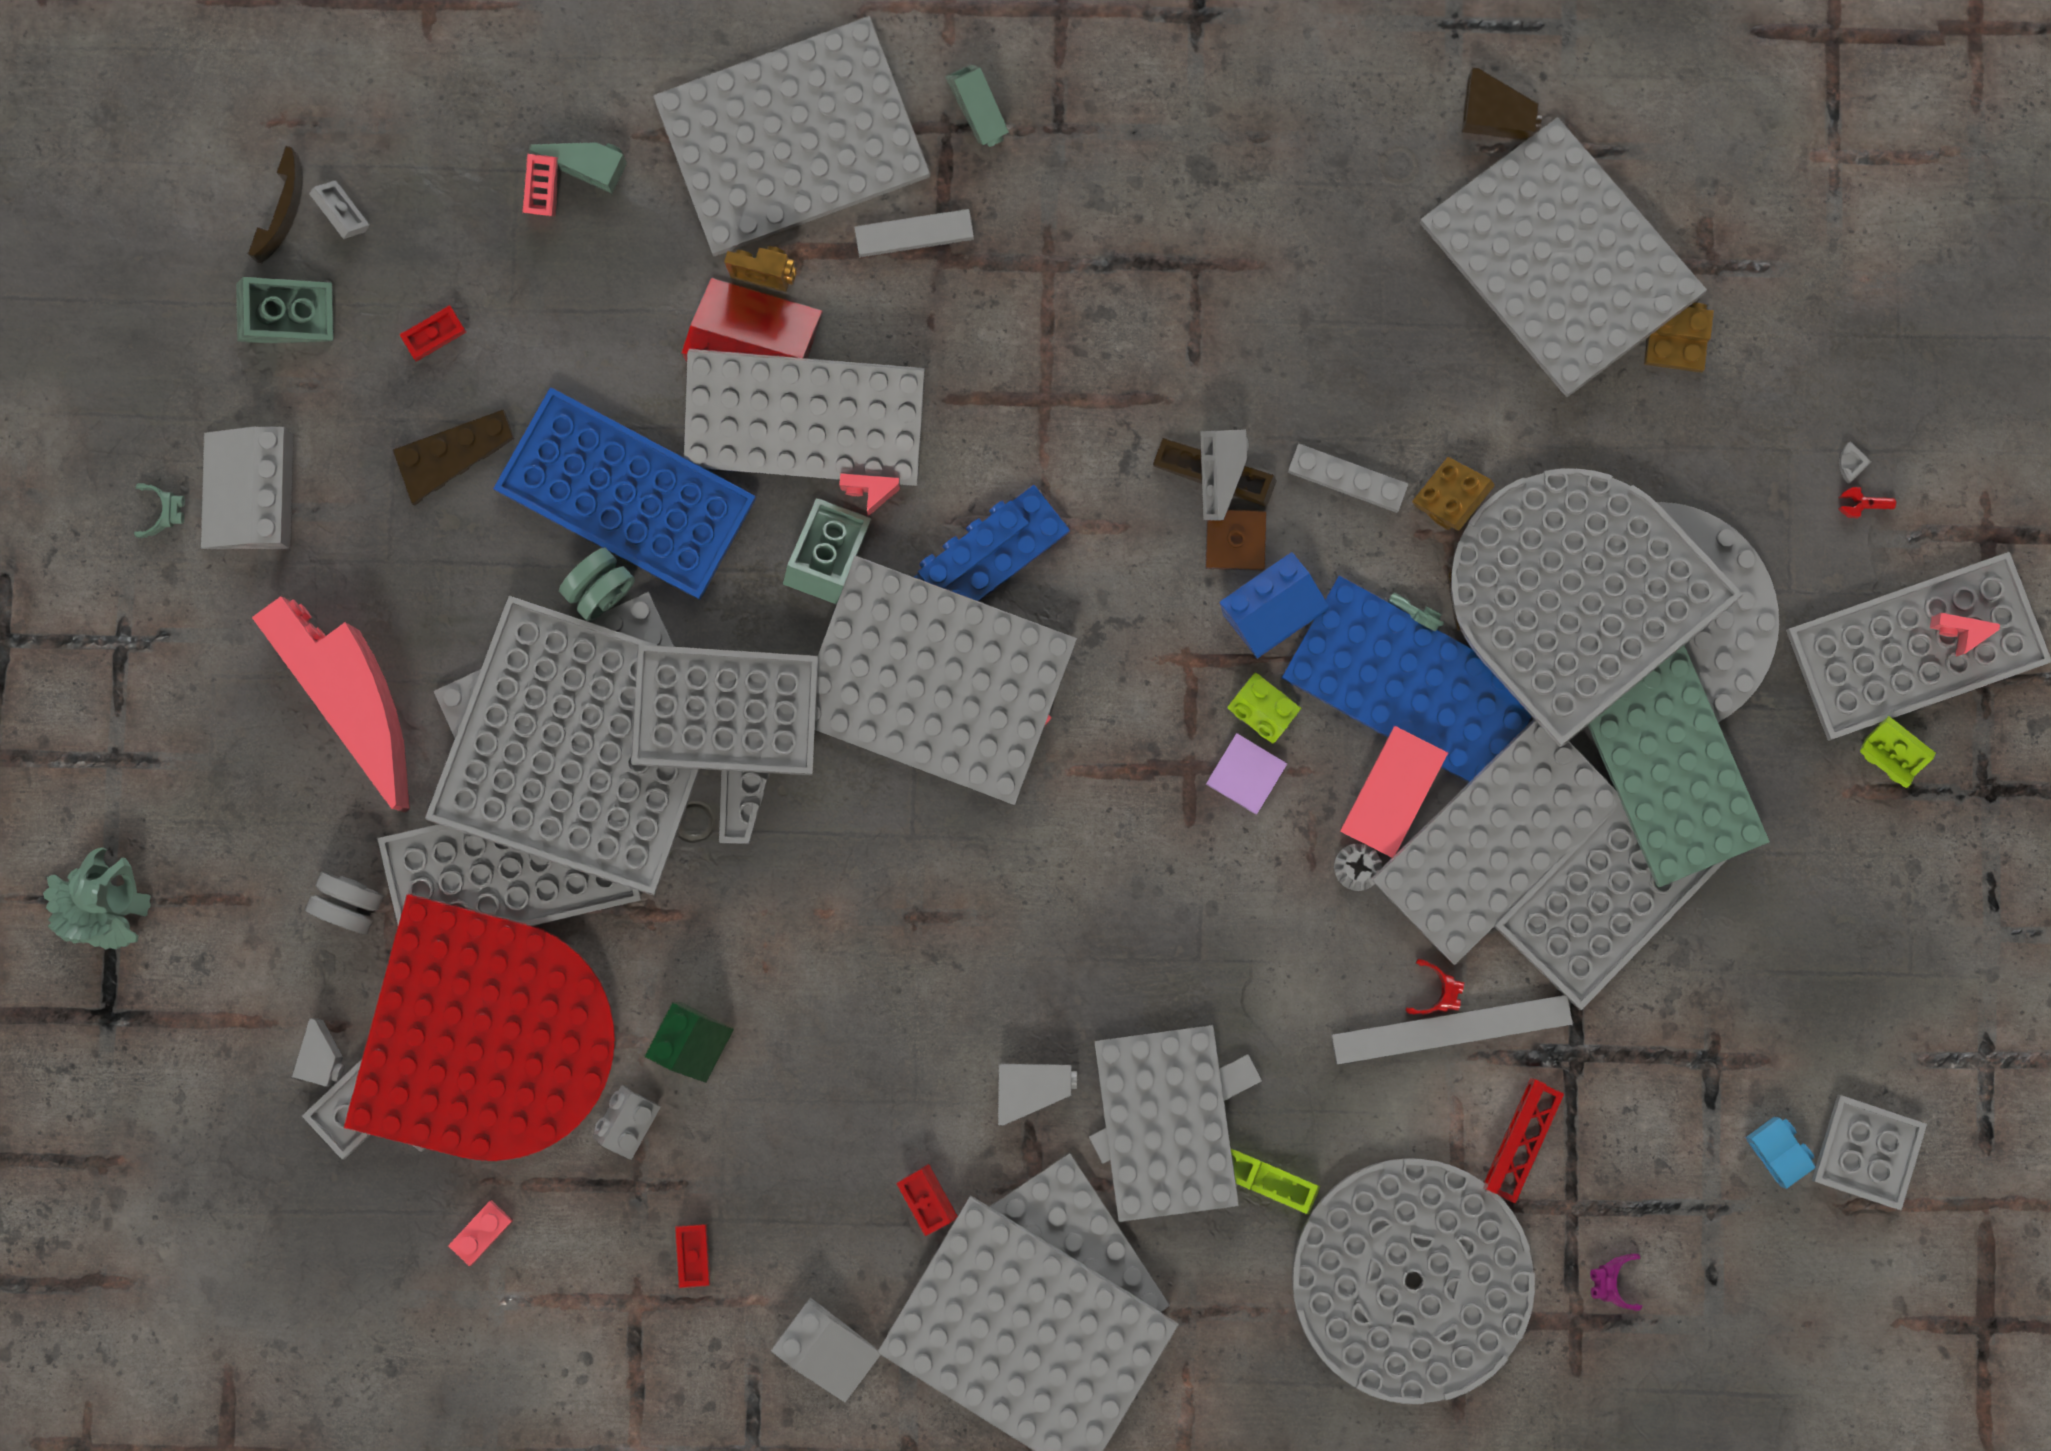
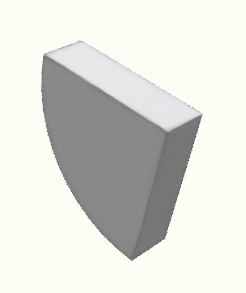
M1851 441L1845 445L1839 459L1841 474L1848 484L1871 463Z

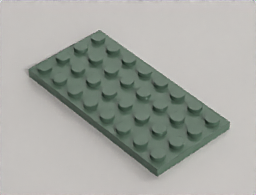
M1685 645L1588 724L1657 888L1770 842Z

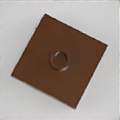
M1227 510L1224 520H1207L1206 569L1264 571L1266 511Z

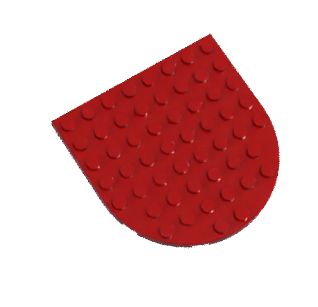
M408 893L343 1128L480 1161H502L521 1158L552 1146L572 1132L591 1112L602 1094L612 1068L615 1051L614 1021L611 1005L600 979L578 952L557 936L543 929Z

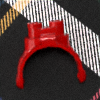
M1417 959L1415 964L1427 966L1439 975L1442 983V994L1439 1001L1429 1009L1415 1010L1410 1007L1406 1008L1405 1011L1413 1015L1428 1014L1437 1010L1447 1012L1448 1009L1459 1011L1461 999L1457 997L1458 993H1463L1465 983L1454 980V976L1443 973L1434 964L1428 963L1426 960Z

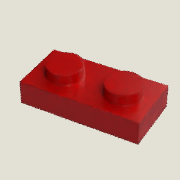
M449 305L399 335L413 359L417 362L467 332L453 308Z
M707 1224L676 1226L679 1288L711 1285Z

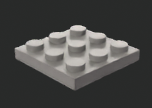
M1837 1095L1811 1181L1897 1210H1902L1927 1124L1842 1095Z

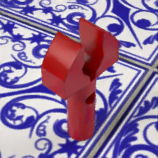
M1851 487L1838 497L1843 499L1851 498L1854 502H1858L1854 507L1841 506L1838 508L1848 518L1861 517V511L1864 509H1895L1897 504L1895 498L1865 497L1861 493V487Z

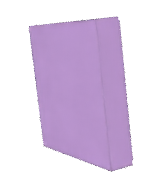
M1236 733L1206 785L1257 815L1287 763Z

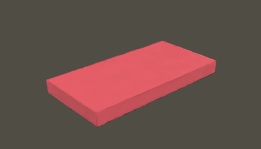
M1394 726L1340 832L1393 858L1448 752Z

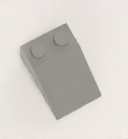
M812 1298L808 1300L771 1350L772 1353L794 1370L843 1402L848 1400L880 1357V1354L877 1353V1348Z

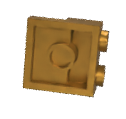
M768 246L767 249L759 247L756 258H753V254L743 250H736V253L727 251L724 261L731 278L783 292L787 291L789 284H794L797 274V268L794 267L795 261L789 259L788 255L784 254L785 251L773 246Z
M1692 303L1647 337L1644 365L1702 373L1705 369L1707 344L1711 339L1714 311L1707 310L1706 304Z

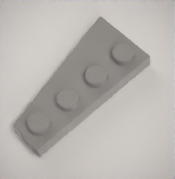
M721 770L719 843L750 844L770 773Z

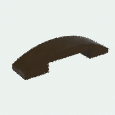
M289 146L285 147L276 172L285 181L269 230L257 227L248 255L255 262L261 264L277 250L286 238L294 223L300 205L303 185L302 167L299 155Z

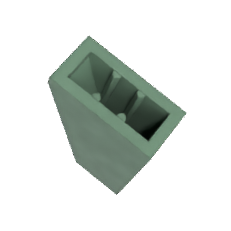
M969 65L946 76L945 78L978 143L982 145L987 143L988 147L1003 141V135L1009 133L981 68Z

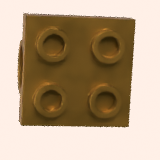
M1447 457L1412 502L1416 508L1427 513L1442 528L1450 530L1452 527L1459 531L1495 485L1488 477Z

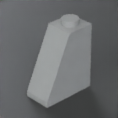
M999 1064L998 1125H1006L1071 1096V1089H1077V1071H1071V1065Z

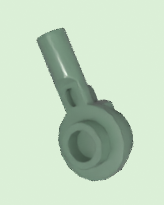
M1394 592L1388 603L1410 614L1414 621L1433 631H1437L1439 625L1443 626L1444 624L1440 620L1441 613L1427 606L1423 611L1411 605L1409 600Z

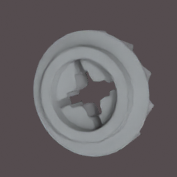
M1366 844L1346 846L1338 853L1334 863V871L1338 881L1344 887L1354 891H1363L1375 885L1371 878L1382 868V861L1376 850ZM1361 855H1363L1362 865L1366 866L1370 871H1361L1355 880V870L1350 865H1347L1346 862L1356 863Z

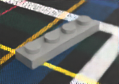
M1299 443L1287 472L1396 513L1400 509L1408 487V483Z

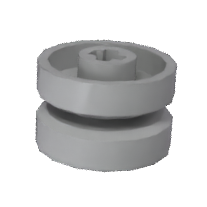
M321 871L316 887L319 891L330 895L331 899L318 895L311 896L305 911L332 924L367 935L373 920L369 915L357 909L360 907L370 911L378 910L384 896L350 878L338 877Z

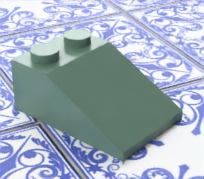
M242 277L236 284L237 342L291 343L333 341L332 283Z
M816 498L788 562L783 585L837 604L854 556H858L871 518Z

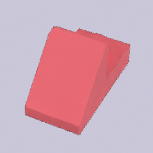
M840 473L839 485L841 490L846 491V495L863 496V492H868V515L872 514L900 490L899 478Z
M1939 613L1931 617L1930 628L1939 630V634L1943 636H1958L1957 657L1967 653L1999 631L2000 624Z

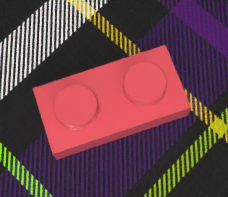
M491 1200L448 1247L470 1267L513 1220Z

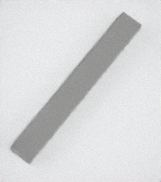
M1561 995L1332 1034L1331 1038L1335 1061L1338 1065L1567 1026L1573 1023L1568 997Z

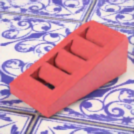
M527 154L523 213L545 216L556 215L558 157ZM535 163L550 165L549 171L535 169ZM534 175L549 177L548 183L534 181ZM534 187L547 188V194L534 193ZM534 199L547 200L546 206L534 205Z

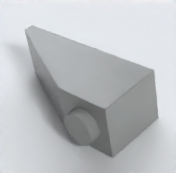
M1246 430L1201 431L1203 520H1224L1247 461L1249 443L1246 437Z

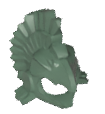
M97 848L87 855L79 869L76 868L70 872L67 877L69 882L63 881L57 875L47 877L49 888L43 894L44 899L49 901L46 909L53 913L48 919L51 922L48 927L66 942L71 941L73 944L79 942L89 943L94 947L100 946L105 950L110 948L119 949L120 947L129 946L130 943L138 942L139 935L129 929V922L124 916L129 913L147 916L148 909L151 906V896L137 893L132 867L126 858H121L109 868L104 861V854L107 850L105 848ZM120 874L124 879V884L118 887L112 885L111 880Z

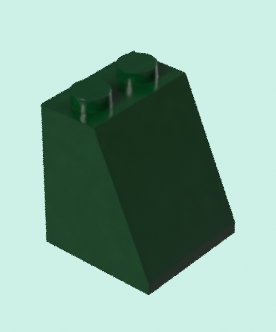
M672 1002L644 1057L670 1071L707 1083L734 1029L683 1002Z

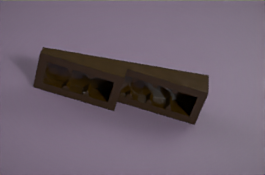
M1162 438L1153 466L1202 484L1201 450ZM1244 466L1233 496L1267 508L1276 479L1273 474Z

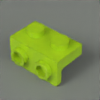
M1256 672L1228 706V709L1238 719L1243 720L1257 731L1261 737L1271 743L1276 742L1302 709Z
M1890 716L1883 720L1865 738L1860 752L1868 762L1877 765L1887 773L1892 781L1900 783L1905 788L1911 785L1914 776L1930 763L1936 752Z

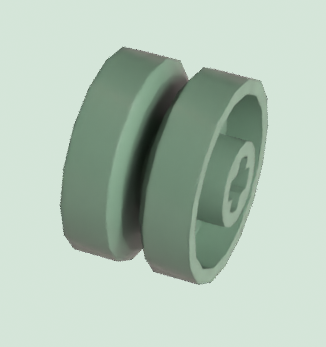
M606 547L598 549L580 562L559 587V592L569 603L579 602L577 611L587 622L595 621L601 616V613L613 608L630 590L635 581V578L624 566L615 568L617 559Z

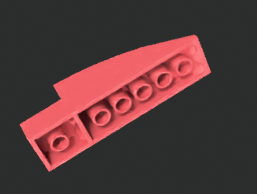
M280 596L254 615L252 619L391 809L401 812L408 811L410 807L404 739L387 682L369 645L360 630L346 622L326 636L319 627L315 628L308 621L312 617L302 604L298 605L295 600L289 601Z

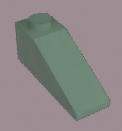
M597 142L532 144L529 149L531 154L558 157L557 169L609 193H613L627 164L622 150L609 143L606 146Z

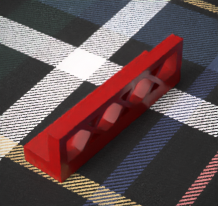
M1529 1079L1483 1182L1485 1183L1484 1189L1516 1204L1564 1093L1547 1086L1539 1080ZM1543 1091L1555 1096L1550 1108L1539 1112L1537 1104ZM1547 1114L1543 1122L1541 1115ZM1537 1118L1541 1129L1537 1136L1527 1139L1525 1131L1531 1119ZM1535 1141L1532 1149H1530L1529 1143ZM1524 1145L1528 1158L1525 1163L1514 1166L1512 1160L1519 1146ZM1522 1169L1520 1176L1518 1177L1516 1170ZM1512 1172L1516 1185L1510 1195L1500 1190L1506 1174Z

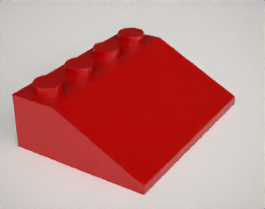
M711 278L690 325L682 355L687 361L688 350L696 349L808 359L822 311Z

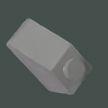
M318 1018L309 1019L292 1077L328 1087L334 1086L335 1081L338 1082L341 1079L344 1065L341 1064L343 1056L323 1020Z

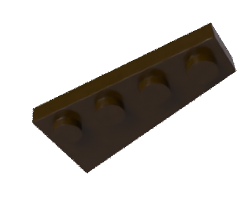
M500 410L393 449L411 503L415 506L424 497L445 486L446 482L458 474H463L470 469V466L481 459L484 460L515 438L505 411Z

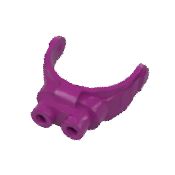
M1630 1253L1615 1257L1606 1265H1600L1598 1269H1592L1590 1272L1591 1280L1594 1281V1287L1591 1288L1592 1298L1601 1299L1604 1302H1612L1616 1306L1633 1311L1642 1310L1643 1305L1641 1304L1629 1305L1625 1303L1620 1297L1616 1285L1617 1275L1621 1267L1630 1260L1641 1259L1638 1253Z

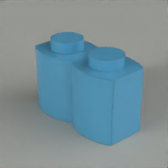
M1773 1117L1745 1138L1780 1187L1787 1189L1816 1168L1812 1162L1814 1155L1804 1143L1799 1145L1794 1137L1797 1132L1787 1119L1781 1120V1118Z

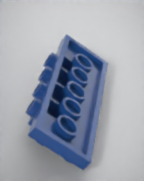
M1033 485L1013 501L1010 500L1005 504L1002 500L995 504L989 510L991 516L983 522L980 518L973 521L966 527L968 533L961 539L954 536L942 546L945 551L935 557L931 554L920 562L919 565L922 569L918 571L914 578L980 602L1066 536L1070 529L1036 486Z

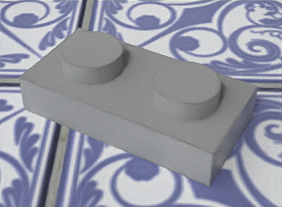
M336 181L315 186L311 190L310 196L343 239L366 232L370 225Z

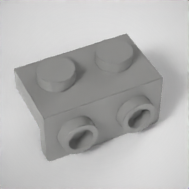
M622 1085L612 1095L609 1101V1108L604 1117L600 1118L596 1123L593 1138L601 1146L632 1160L661 1107L657 1103L632 1092L628 1087Z

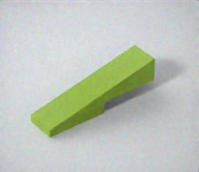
M1231 1148L1236 1184L1303 1213L1310 1214L1321 1186Z

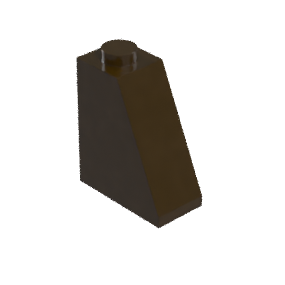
M1472 67L1467 80L1462 133L1528 140L1530 137H1533L1535 132L1540 131L1542 114H1537L1538 103L1483 70Z

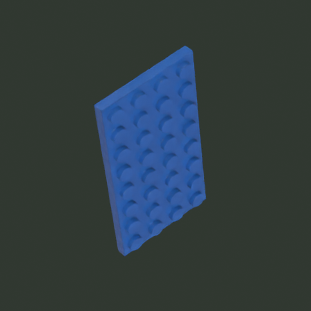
M552 387L548 390L493 488L500 494L601 548L606 547L609 552L699 600H701L757 499L755 495Z
M1340 575L1325 599L1329 609L1313 620L1281 678L1387 738L1393 727L1396 726L1448 752L1441 768L1468 783L1527 726L1532 717L1482 662L1473 649L1439 630L1433 631L1414 621L1410 614Z

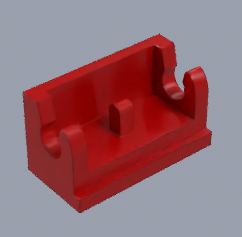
M929 1164L896 1183L925 1237L951 1223L958 1217Z

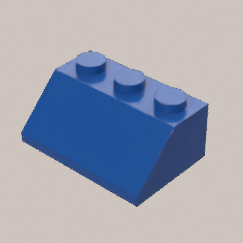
M1293 552L1220 601L1223 616L1257 659L1329 609V605L1310 573Z

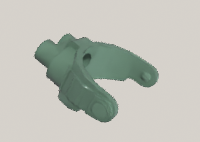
M138 483L136 485L138 490L156 491L162 502L161 517L156 524L146 531L134 532L136 538L153 536L164 530L165 527H173L174 524L184 523V513L180 512V508L185 506L184 496H174L173 492H163L153 485H146L145 483Z

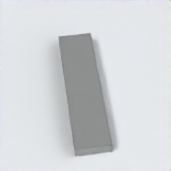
M969 209L855 226L859 257L974 240Z

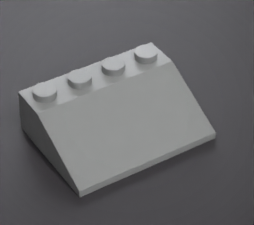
M247 427L204 433L202 549H290L293 466L292 432L285 427Z

